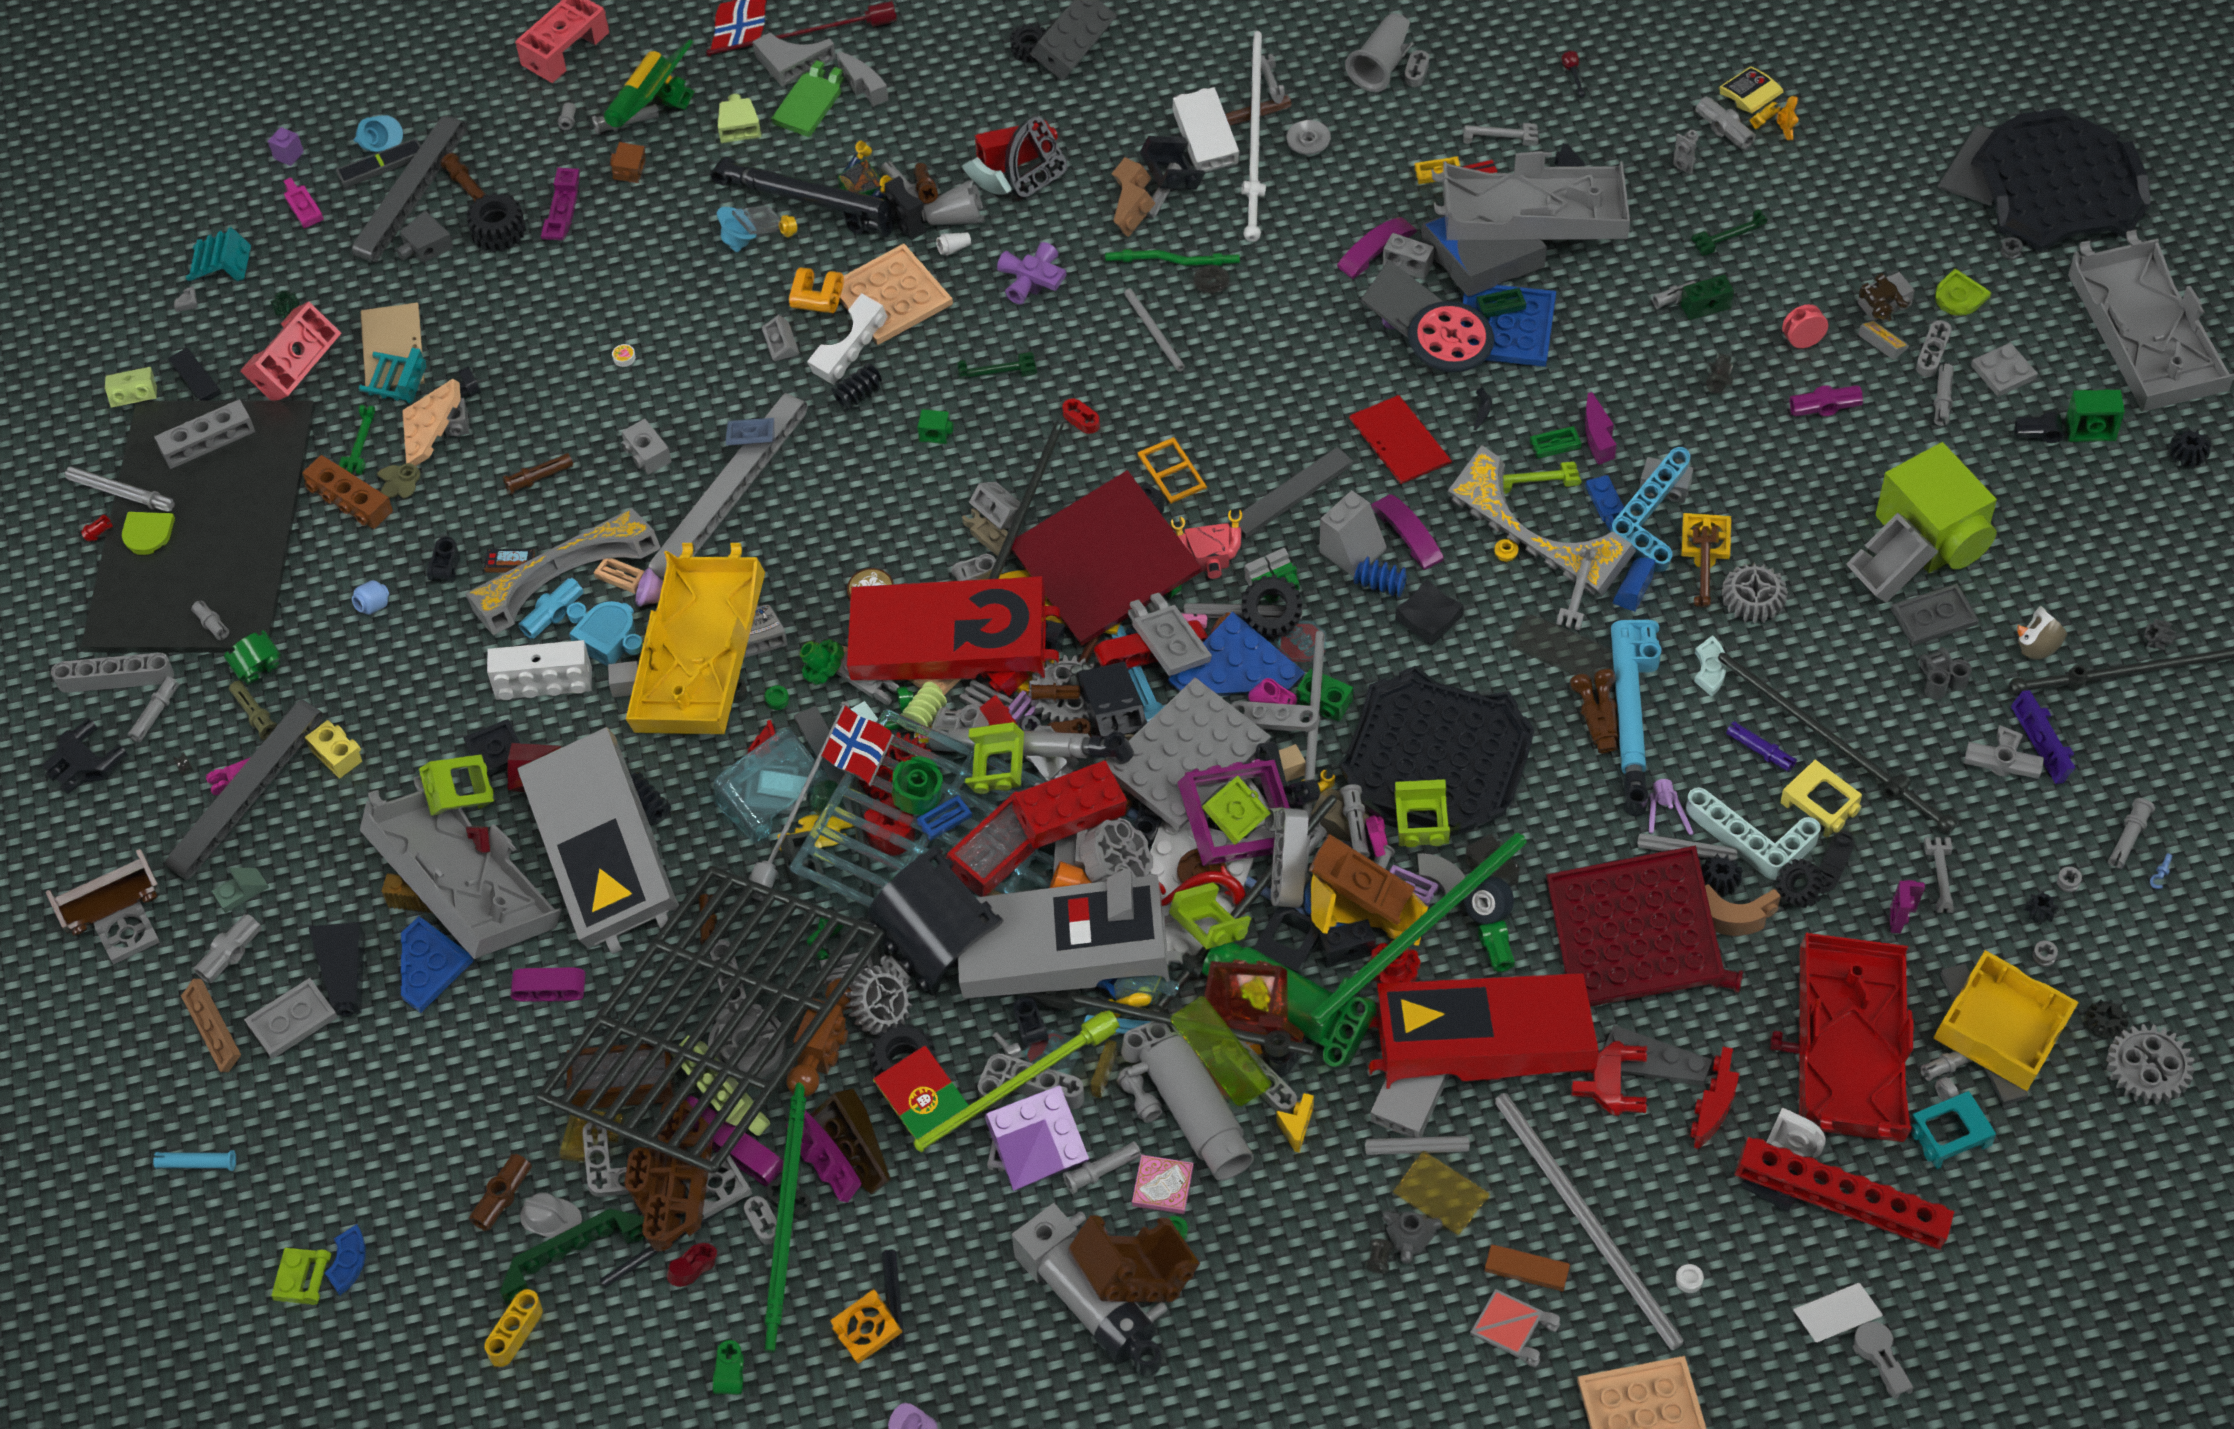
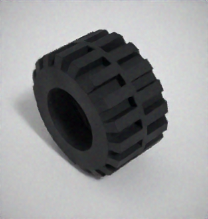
M492 193V195L486 194L481 199L477 198L475 203L469 206L470 210H467L466 218L471 237L478 247L482 246L483 250L487 251L490 249L491 252H496V250L505 251V248L511 249L514 247V244H518L521 241L520 238L524 237V231H526L525 220L518 200H514L513 196H507L506 193H501L500 195L497 193Z
M1272 575V577L1261 576L1260 580L1255 579L1252 581L1251 586L1248 585L1242 597L1243 619L1266 639L1267 636L1272 637V639H1277V636L1280 635L1282 637L1286 636L1287 632H1292L1295 629V625L1300 621L1302 614L1300 593L1298 589L1296 590L1295 585L1292 582L1289 583L1285 577L1277 578V575ZM1277 595L1285 601L1286 611L1277 619H1267L1259 614L1257 609L1258 602L1264 596Z
M903 1023L897 1024V1028L887 1027V1032L881 1031L878 1034L879 1040L874 1039L872 1043L873 1048L870 1049L874 1077L894 1066L895 1064L891 1063V1060L895 1056L902 1053L912 1054L925 1045L936 1059L933 1041H931V1036L928 1033L924 1034V1030L920 1027L914 1029L913 1024H908L907 1027H903Z

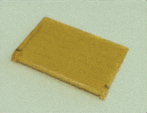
M1425 1151L1420 1154L1393 1191V1193L1431 1218L1441 1219L1443 1226L1457 1235H1460L1490 1195V1193Z

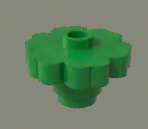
M832 639L824 640L820 644L813 641L805 643L800 650V657H802V661L806 664L802 669L803 677L814 685L825 683L828 677L833 676L841 666L840 660L845 654L843 646Z

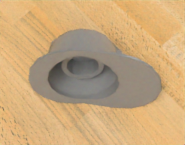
M538 1193L530 1199H526L520 1214L521 1223L526 1230L548 1238H553L582 1222L581 1213L574 1204L554 1197L549 1193Z

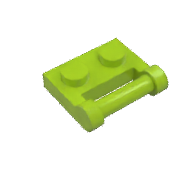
M284 1248L271 1294L274 1301L310 1305L318 1304L320 1299L318 1292L326 1264L330 1262L332 1254L323 1249L312 1251ZM314 1262L315 1266L308 1291L303 1292L310 1263Z

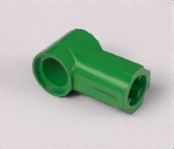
M1505 921L1479 925L1480 942L1483 948L1486 947L1493 971L1500 973L1514 967L1515 961L1508 943L1509 934Z

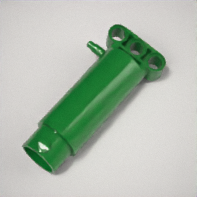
M1234 942L1211 948L1203 964V974L1223 985L1226 992L1325 1047L1323 1059L1329 1066L1342 1067L1351 1063L1376 1013V1005L1371 998L1353 997L1322 1025L1314 1024L1310 1017L1311 1012L1333 993L1251 947L1243 948ZM1344 977L1343 981L1339 984L1338 989L1350 978ZM1360 1002L1365 1006L1363 1015H1360L1357 1011ZM1349 1025L1352 1026L1354 1031L1350 1039L1346 1035V1028ZM1338 1048L1342 1052V1058L1339 1062L1335 1059L1334 1055Z

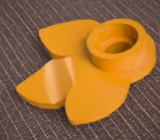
M1796 96L1789 97L1786 106L1777 114V123L1783 129L1784 136L1789 141L1793 140V127L1799 121L1794 112L1798 101Z

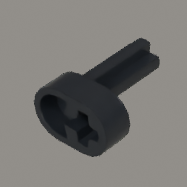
M467 366L458 370L463 381L460 384V396L463 397L469 394L470 397L481 393L470 367Z

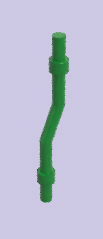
M1123 249V252H1105V261L1129 263L1132 260L1161 259L1184 266L1213 265V267H1220L1222 264L1240 263V255L1212 253L1213 256L1185 257L1162 250L1132 251V249Z

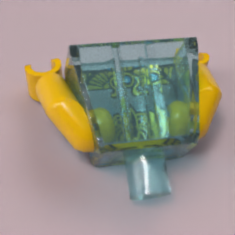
M1159 975L1117 978L1114 990L1115 999L1118 1000L1109 999L1108 1001L1135 1007L1156 1005L1162 993L1175 997L1179 989V982L1173 980L1166 982L1165 978ZM1112 1012L1116 1018H1118L1121 1015Z

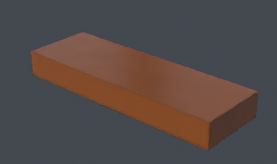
M1491 1244L1485 1272L1564 1292L1570 1264Z

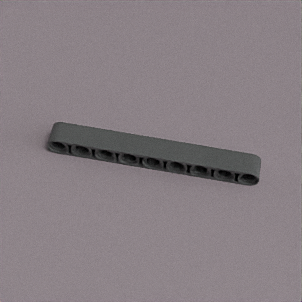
M443 115L355 240L352 248L354 256L371 262L379 260L441 170L440 162L442 158L449 153H453L464 137L467 127L465 121Z
M299 700L166 859L165 866L185 880L190 879L306 741L305 737L318 727L323 719V712L305 700Z

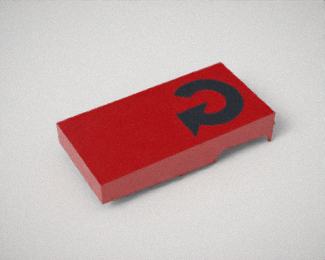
M1042 576L851 587L847 654L849 676L851 681L976 679L979 673L987 671H1032L1039 673L1042 678H1045L1044 663L1047 660H1055L1059 663V652L1054 649H1045L1046 618L1048 616H1055L1060 619V609L1056 606H1045V587Z

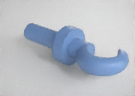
M2166 854L2162 865L2156 869L2158 874L2150 878V885L2155 889H2161L2163 885H2155L2153 880L2157 878L2163 879L2164 875L2167 876L2170 872L2168 866L2173 857L2171 854Z

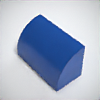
M1638 558L1633 561L1613 600V604L1634 612L1636 611L1653 578L1655 559Z

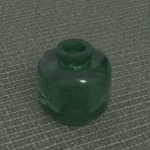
M833 780L818 782L813 788L809 805L821 817L834 816L840 811L844 799V791Z

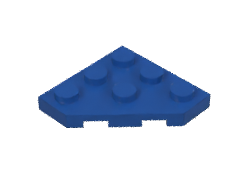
M420 916L401 932L402 999L422 1013L474 961L467 951Z

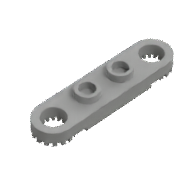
M1236 701L1231 704L1238 711L1243 709L1245 711L1243 715L1261 729L1302 730L1308 732L1309 730L1313 731L1312 729H1316V726H1319V722H1321L1318 711L1312 706ZM1309 714L1313 716V719L1307 723L1302 722L1303 717H1305V715L1308 716Z

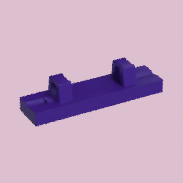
M2030 690L2022 691L2011 705V708L2039 756L2044 757L2043 763L2055 784L2064 783L2075 769L2070 759L2074 756V753L2070 747H2063L2048 722L2049 717H2051L2048 708H2040Z

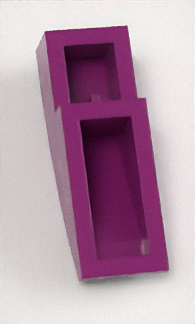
M1589 392L1585 412V432L1591 453L1597 464L1600 465L1615 459L1617 444L1612 438L1614 424L1594 394Z

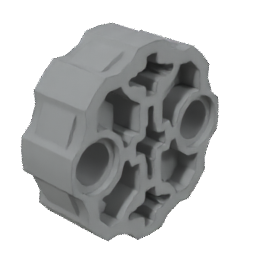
M1118 818L1115 821L1107 819L1085 833L1084 843L1080 845V858L1084 862L1085 873L1092 883L1107 881V877L1126 868H1131L1133 878L1148 876L1150 869L1153 868V856L1149 852L1147 839L1141 831L1136 830L1129 821Z

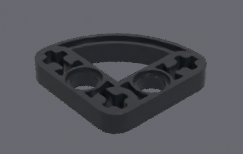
M1032 117L1024 121L1012 135L1006 150L1005 172L1007 181L1012 188V193L1018 198L1030 196L1064 174L1067 170V161L1046 122L1041 117ZM1035 123H1037L1039 127L1036 128L1037 130L1033 131L1032 127ZM1040 134H1044V137H1040L1038 139L1036 138L1040 136ZM1027 135L1041 163L1019 177L1017 166L1018 153ZM1044 140L1050 143V150L1048 152H1044L1041 148ZM1055 162H1059L1058 169L1049 172L1047 168H1051L1055 165ZM1037 170L1042 171L1044 175L1041 183L1035 179ZM1028 182H1030V183L1032 184V185L1026 186V187L1024 188V191H1020V190H1019V188L1021 187V184L1028 183Z

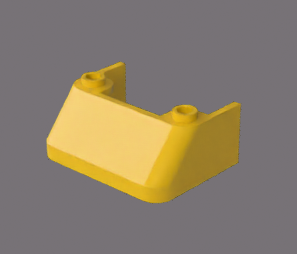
M1315 874L1312 876L1311 920L1322 933L1328 934V930L1336 926L1337 922L1350 924L1368 919L1371 927L1382 928L1387 932L1388 937L1396 939L1428 909L1412 893L1404 905L1399 917L1401 922L1397 926L1377 913L1373 915L1330 888L1331 884ZM1421 937L1413 944L1419 946Z

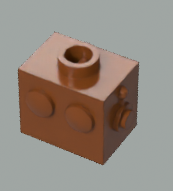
M619 142L616 153H612L610 160L613 179L639 183L646 162L645 146Z

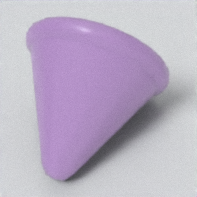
M647 568L640 579L635 600L638 607L659 602L663 581L651 568Z

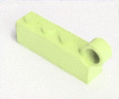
M689 1035L680 1043V1046L684 1045L690 1037ZM699 1041L692 1051L704 1055L708 1050V1046L704 1042ZM685 1060L681 1067L690 1075L697 1064ZM709 1068L705 1070L696 1083L703 1094L719 1072ZM731 1077L727 1078L711 1101L718 1112L739 1084ZM746 1092L727 1117L726 1121L737 1126L754 1101ZM759 1112L748 1129L755 1135L760 1136L771 1123L762 1112Z

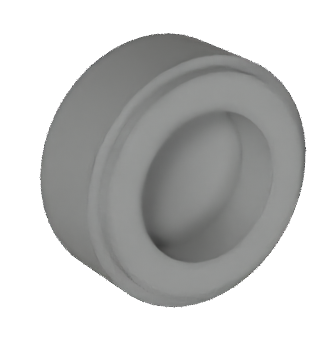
M1948 1077L1936 1081L1935 1088L1942 1101L1959 1095L1955 1084Z

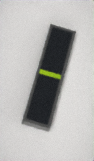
M417 138L337 168L336 173L344 188L409 164L421 145Z

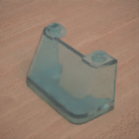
M784 728L730 766L715 779L713 787L718 807L756 843L771 833L772 818L798 799L814 766L815 759L796 734L789 728ZM820 766L807 790L813 797L822 796L831 788L830 779Z

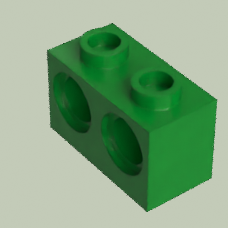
M1312 668L1309 669L1296 689L1297 703L1300 705L1310 706ZM1322 673L1319 713L1327 719L1340 722L1353 702V687Z

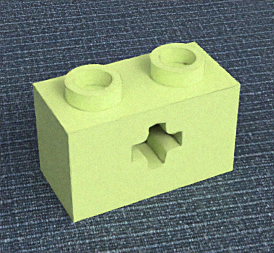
M151 367L112 374L105 378V390L111 408L156 399L157 385Z

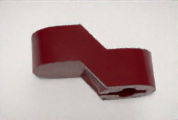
M699 1243L691 1246L682 1257L670 1262L667 1271L668 1282L676 1287L692 1284L703 1272L714 1267L717 1257L716 1248L709 1243Z

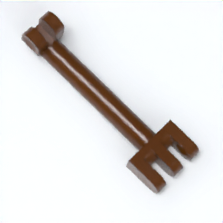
M1697 526L1693 527V543L1701 544L1700 596L1694 597V605L1696 607L1708 608L1711 602L1710 545L1711 543H1719L1718 526H1712V535L1709 536V526H1703L1702 536H1700V527Z

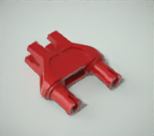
M1621 1041L1612 1042L1598 1053L1597 1069L1572 1071L1593 1073V1081H1573L1571 1096L1593 1098L1614 1116H1619L1622 1112L1646 1114L1647 1097L1623 1096L1621 1093V1063L1623 1061L1646 1063L1647 1046L1623 1045Z

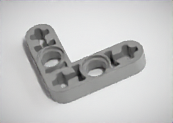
M588 1122L583 1128V1143L589 1192L596 1197L630 1194L626 1187L621 1186L618 1182L619 1178L626 1174L627 1167L610 1169L606 1129ZM594 1128L600 1133L598 1134V1145L593 1146L592 1135H587ZM593 1153L603 1154L605 1160L599 1165L591 1163L589 1158ZM601 1171L602 1182H607L603 1184L602 1189H597V1185H592L596 1183V1172Z

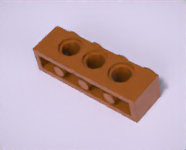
M320 455L302 472L305 479L304 484L310 492L320 494L327 503H334L343 513L351 514L362 525H368L375 529L393 512L389 497L323 455Z

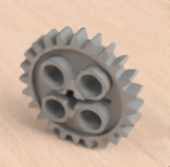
M1064 655L1063 661H1059V663L1054 660L1052 664L1047 660L1045 662V678H1042L1039 673L1032 674V681L1029 682L1028 697L1032 698V684L1053 685V683H1056V685H1070V677L1074 676L1069 671L1071 666L1082 665L1083 662H1086V659H1082L1079 663L1076 656L1071 661H1068L1067 656ZM1064 676L1066 677V679H1060L1058 677ZM1080 690L1079 699H1065L1061 708H1059V705L1063 699H1056V702H1053V700H1031L1030 702L1031 706H1035V714L1042 712L1041 720L1049 717L1050 723L1083 718L1090 723L1082 690ZM1074 704V705H1077L1078 707H1075V708H1074V707H1071V706H1069V705Z
M2142 1024L2140 1031L2131 1026L2129 1033L2123 1030L2120 1037L2116 1036L2113 1044L2109 1047V1053L2106 1061L2109 1062L2106 1069L2112 1072L2110 1080H2118L2116 1088L2125 1087L2124 1095L2127 1096L2133 1093L2134 1101L2143 1097L2146 1105L2150 1099H2153L2155 1104L2159 1105L2161 1098L2168 1104L2172 1097L2178 1099L2181 1092L2185 1093L2193 1079L2192 1075L2195 1068L2192 1067L2194 1058L2188 1057L2190 1049H2182L2184 1040L2175 1041L2176 1033L2167 1036L2166 1028H2163L2161 1032H2157L2156 1025H2153L2151 1030H2147L2145 1024ZM2147 1046L2153 1047L2156 1050H2151ZM2127 1059H2131L2136 1063H2131ZM2165 1066H2170V1067H2172L2174 1070H2170V1069L2166 1068ZM2145 1079H2150L2154 1083L2147 1082Z

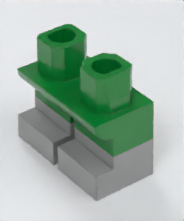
M1285 548L1266 555V560L1262 557L1245 565V580L1249 586L1252 585V581L1255 579L1260 580L1261 576L1272 577V575H1277V578H1287L1289 583L1292 582L1295 585L1296 590L1298 589L1299 591L1300 589L1297 567L1293 566L1290 562L1289 554ZM1277 595L1264 596L1269 603L1275 602L1280 598Z

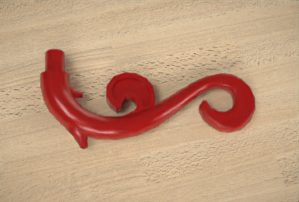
M1221 866V872L1207 871L1185 880L1162 899V906L1170 904L1176 892L1212 882L1228 889L1224 893L1232 898V903L1235 904V907L1244 898L1246 893L1242 884L1224 866ZM1159 882L1162 895H1165L1166 889L1161 882Z

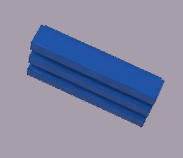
M957 795L918 817L916 823L922 827V831L927 833L928 839L931 841L972 818V812L960 796ZM956 805H959L958 808L952 810V811L949 812V813H948V812L945 813L944 815L940 816V818L936 819L935 821H933V822H931V823H929V824L926 823V822H928L929 820L935 818L936 816H938V815L944 813L945 811L951 809L952 807H954V806H956Z

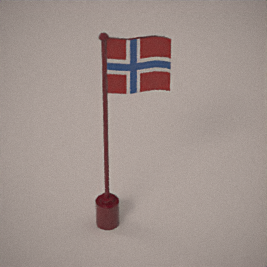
M734 0L721 3L715 17V35L710 50L707 49L706 55L711 57L712 54L752 46L753 41L762 37L765 27L767 0ZM893 1L867 6L868 10L864 11L865 16L776 35V37L783 39L866 20L867 24L871 23L872 27L897 22Z

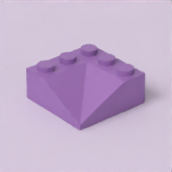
M1060 1085L986 1113V1123L1013 1191L1080 1166L1089 1160Z

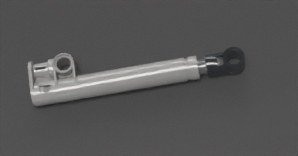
M974 704L967 705L958 711H950L948 707H941L937 712L929 733V746L933 751L974 753L975 743L968 738L969 728L989 726V722L980 708ZM1024 731L1023 755L1087 758L1090 755L1094 758H1112L1118 764L1128 762L1134 755L1132 746L1125 735L1119 731L1112 732L1108 736L1093 735L1091 738L1088 734ZM1012 752L1000 753V754H1009V755H1012Z

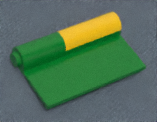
M689 39L667 59L658 52H648L605 111L604 119L607 124L619 128L654 98L664 82L668 84L672 79L671 72L693 41Z

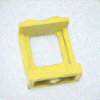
M1814 760L1783 789L1780 803L1786 808L1795 804L1809 816L1816 819L1825 827L1823 836L1828 838L1833 832L1838 833L1849 817L1853 818L1858 814L1861 809L1860 801L1862 794L1817 760ZM1821 782L1829 783L1849 799L1835 814L1828 813L1807 796Z

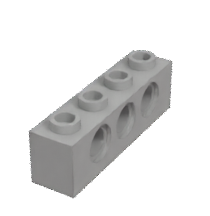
M239 399L156 435L154 438L169 469H172L252 434L255 430L247 411Z

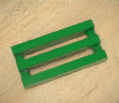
M1574 426L1530 436L1529 441L1533 445V451L1536 452L1537 459L1581 449L1582 446Z

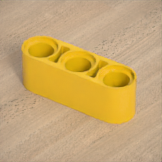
M523 1290L515 1296L486 1339L485 1350L490 1362L494 1366L504 1367L512 1361L541 1318L543 1308L537 1294L533 1290ZM529 1303H533V1304H534V1305H533L531 1308H529V1309H523L524 1306L527 1305V1304H529ZM514 1325L519 1326L514 1331H508ZM497 1348H504L502 1352L494 1353Z

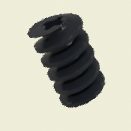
M866 363L864 368H859L857 373L854 372L850 375V378H844L835 387H831V391L840 405L844 406L847 410H851L850 402L858 405L857 397L863 401L866 399L864 392L869 396L873 395L871 387L876 391L880 390L879 382L882 381L879 371L872 364Z
M635 772L631 774L649 824L653 826L664 821L671 811V805L666 804V799L661 797L657 790L655 791V787L649 784L646 778H643L642 773Z

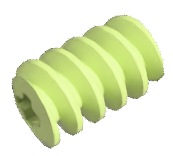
M932 682L923 684L922 688L919 689L913 700L909 702L908 706L899 716V723L903 728L917 733H925L928 730V727L935 720L938 710L947 704L946 697L943 695L940 687Z

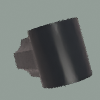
M2048 412L2041 417H2016L2015 437L2042 438L2047 443L2059 442L2064 437L2061 415L2057 412Z

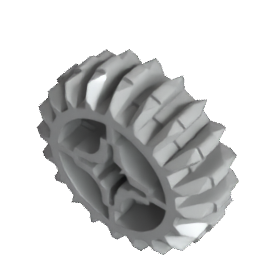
M1754 562L1752 567L1744 564L1742 569L1736 566L1733 572H1729L1723 582L1721 595L1724 606H1728V613L1735 612V618L1742 616L1744 622L1752 619L1755 624L1757 619L1765 623L1767 617L1773 620L1776 614H1780L1786 604L1788 591L1785 588V580H1781L1780 573L1774 574L1773 568L1767 570L1765 564L1757 567Z
M872 966L860 971V974H857L854 978L855 982L849 985L852 991L845 995L851 999V1002H848L846 1006L852 1008L849 1016L856 1017L854 1024L862 1025V1031H870L872 1035H877L881 1031L886 1033L889 1026L897 1028V1024L903 1023L904 1025V1019L910 1016L906 1009H910L913 1006L908 1002V999L913 995L906 992L910 985L902 984L904 976L897 978V970L889 973L888 966Z

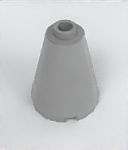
M974 180L966 181L945 192L932 203H925L922 210L924 222L928 221L929 225L983 223L985 220L984 214L980 215L979 212L983 205L976 185H973Z

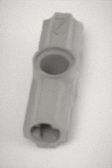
M1707 96L1702 98L1696 106V112L1711 124V128L1717 136L1723 137L1725 135L1744 150L1749 148L1755 140L1756 134L1740 122V118L1734 110L1728 109L1726 111Z
M1968 742L1964 763L1989 768L1999 776H2007L2013 773L2039 779L2044 757L2017 752L2015 748L2008 744L1992 747Z
M244 914L227 933H220L215 937L210 947L211 950L193 968L195 973L206 983H212L229 964H236L244 955L245 946L262 929L261 925L250 915Z

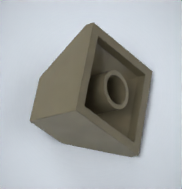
M1328 788L1320 794L1311 812V816L1329 795H1335L1337 802L1320 821V825L1326 829L1327 835L1330 834L1343 841H1352L1348 818L1343 815L1344 801L1340 796V791ZM1366 809L1363 815L1364 828L1367 825L1365 819L1371 816V813Z

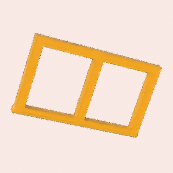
M1174 437L1138 452L1139 458L1169 504L1207 488ZM1173 445L1184 462L1156 473L1146 456ZM1188 467L1199 485L1171 496L1161 478Z

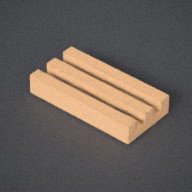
M607 558L602 560L595 570L594 576L599 580L635 594L644 571L613 558ZM606 565L616 568V570L606 567ZM624 572L636 576V578L626 575Z

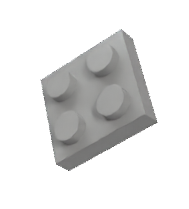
M2011 342L1973 359L1971 363L1972 368L1997 397L2036 380L2038 375Z

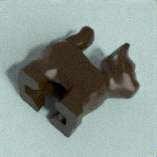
M1881 273L1875 277L1874 280L1877 282L1873 286L1868 282L1861 286L1859 297L1865 299L1873 308L1872 315L1874 318L1891 321V313L1894 311V308L1889 303L1895 300L1901 308H1907L1908 303L1903 299L1896 285L1888 281L1887 277Z

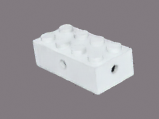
M584 640L488 649L487 673L496 700H510L521 697L533 698L543 695L556 696L565 693L592 691V666Z

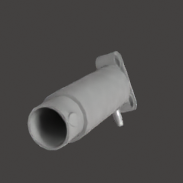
M1175 1012L1171 1014L1192 1019L1189 1016V1014L1185 1012ZM1152 1021L1127 1031L1124 1035L1121 1055L1124 1060L1131 1063L1141 1061V1063L1127 1069V1075L1131 1077L1148 1072L1197 1157L1206 1162L1215 1179H1231L1246 1170L1252 1164L1254 1155L1243 1138L1244 1134L1241 1125L1189 1041L1191 1029Z

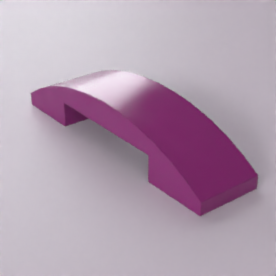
M557 168L553 184L555 192L549 217L544 221L541 239H565L575 211L579 186V169Z
M1402 217L1386 221L1355 243L1338 262L1337 267L1354 279L1369 268V261L1384 251V247L1392 233L1410 238L1417 232V229Z
M1389 494L1371 504L1372 509L1384 523L1388 521L1410 547L1411 556L1423 570L1444 560L1439 547L1426 527L1400 499Z

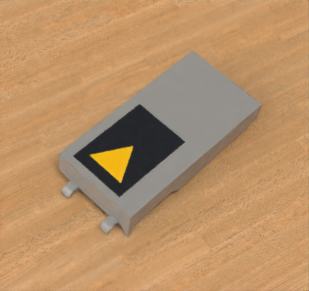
M606 727L517 768L578 940L587 948L606 941L610 952L615 954L623 950L617 935L654 918L657 919L658 925L662 929L669 919L667 912L675 911L679 903L673 893L659 857L658 845L616 736Z

